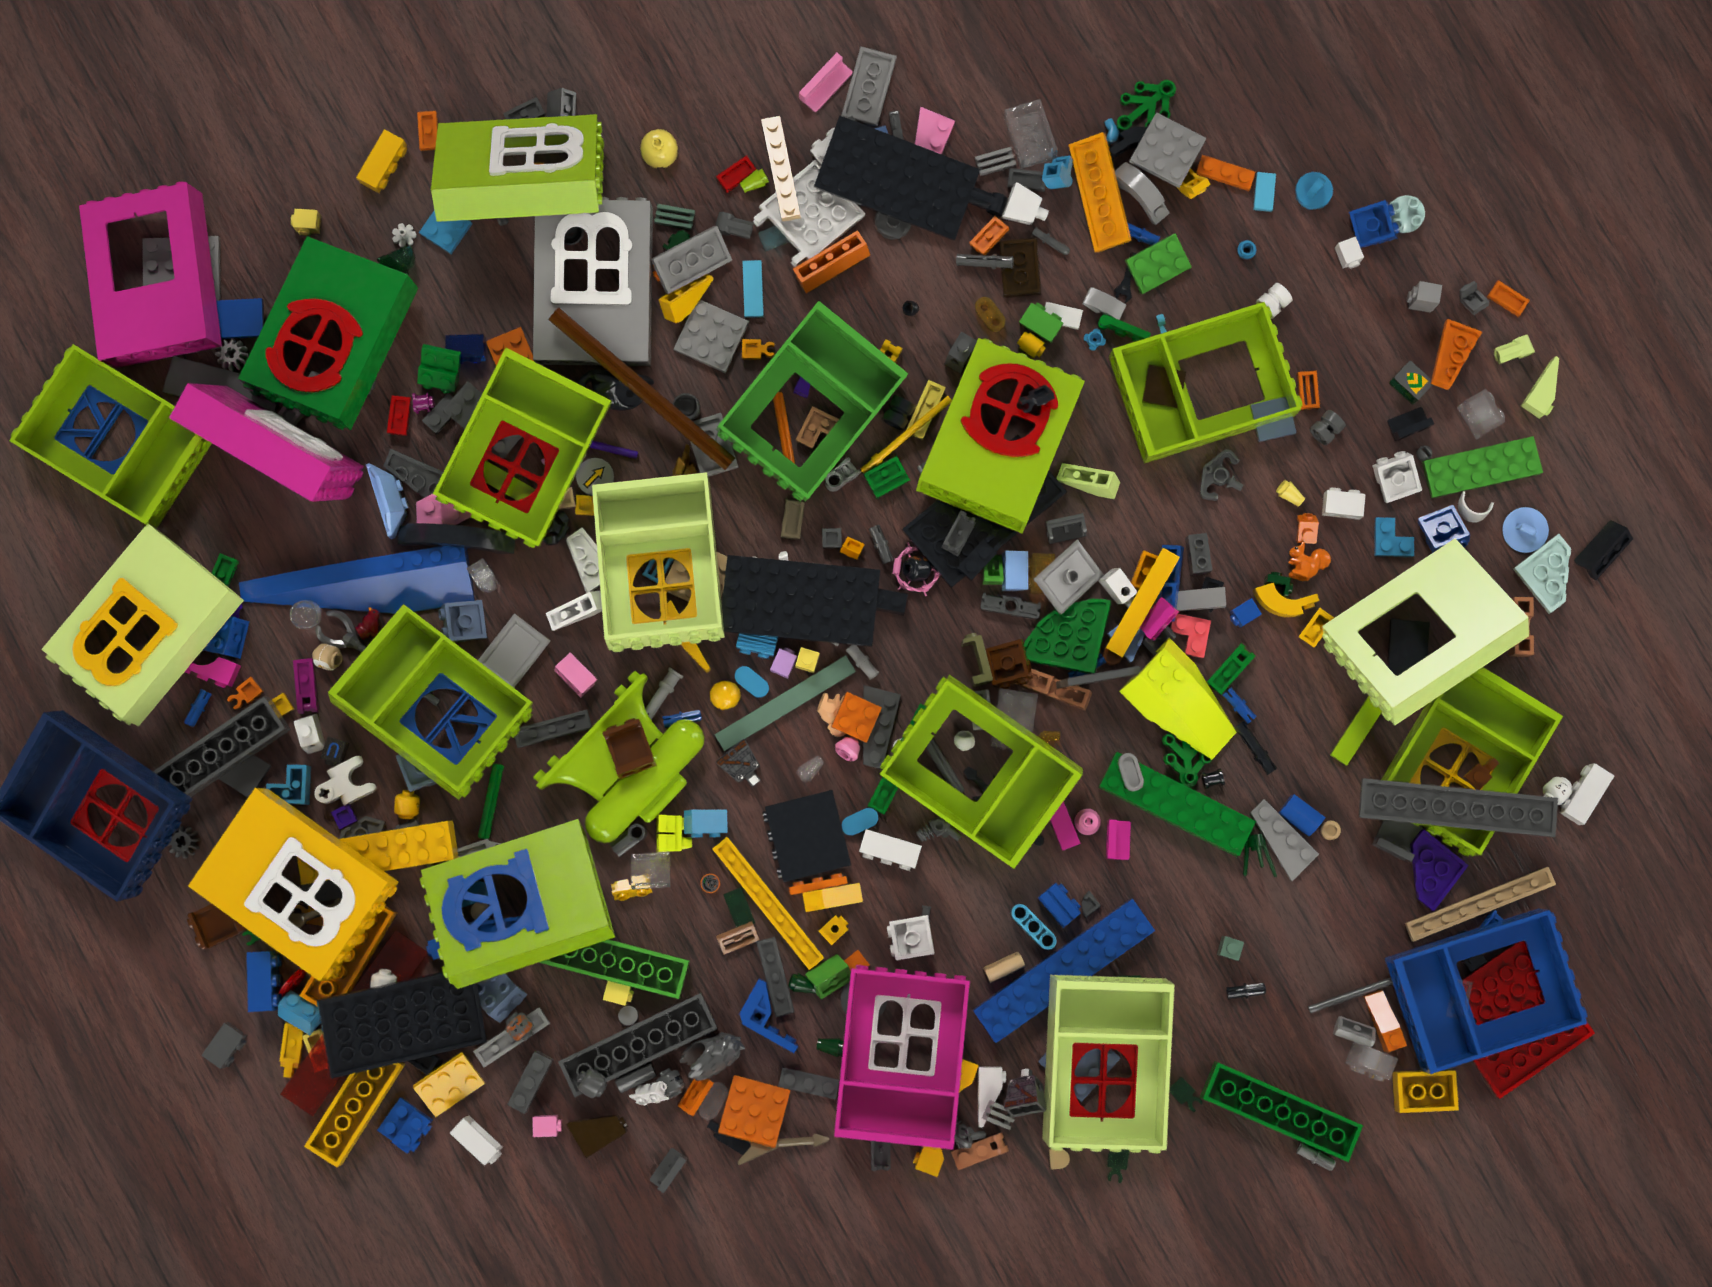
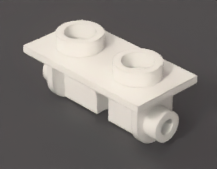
M662 1081L652 1083V1085H639L635 1089V1094L629 1095L639 1105L669 1100V1097L664 1095L667 1085Z

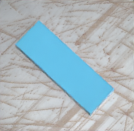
M743 261L745 318L764 317L762 261Z

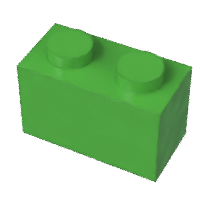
M1031 303L1019 324L1051 344L1063 326L1062 318L1055 313L1050 315L1045 312L1046 308L1039 303L1035 305Z

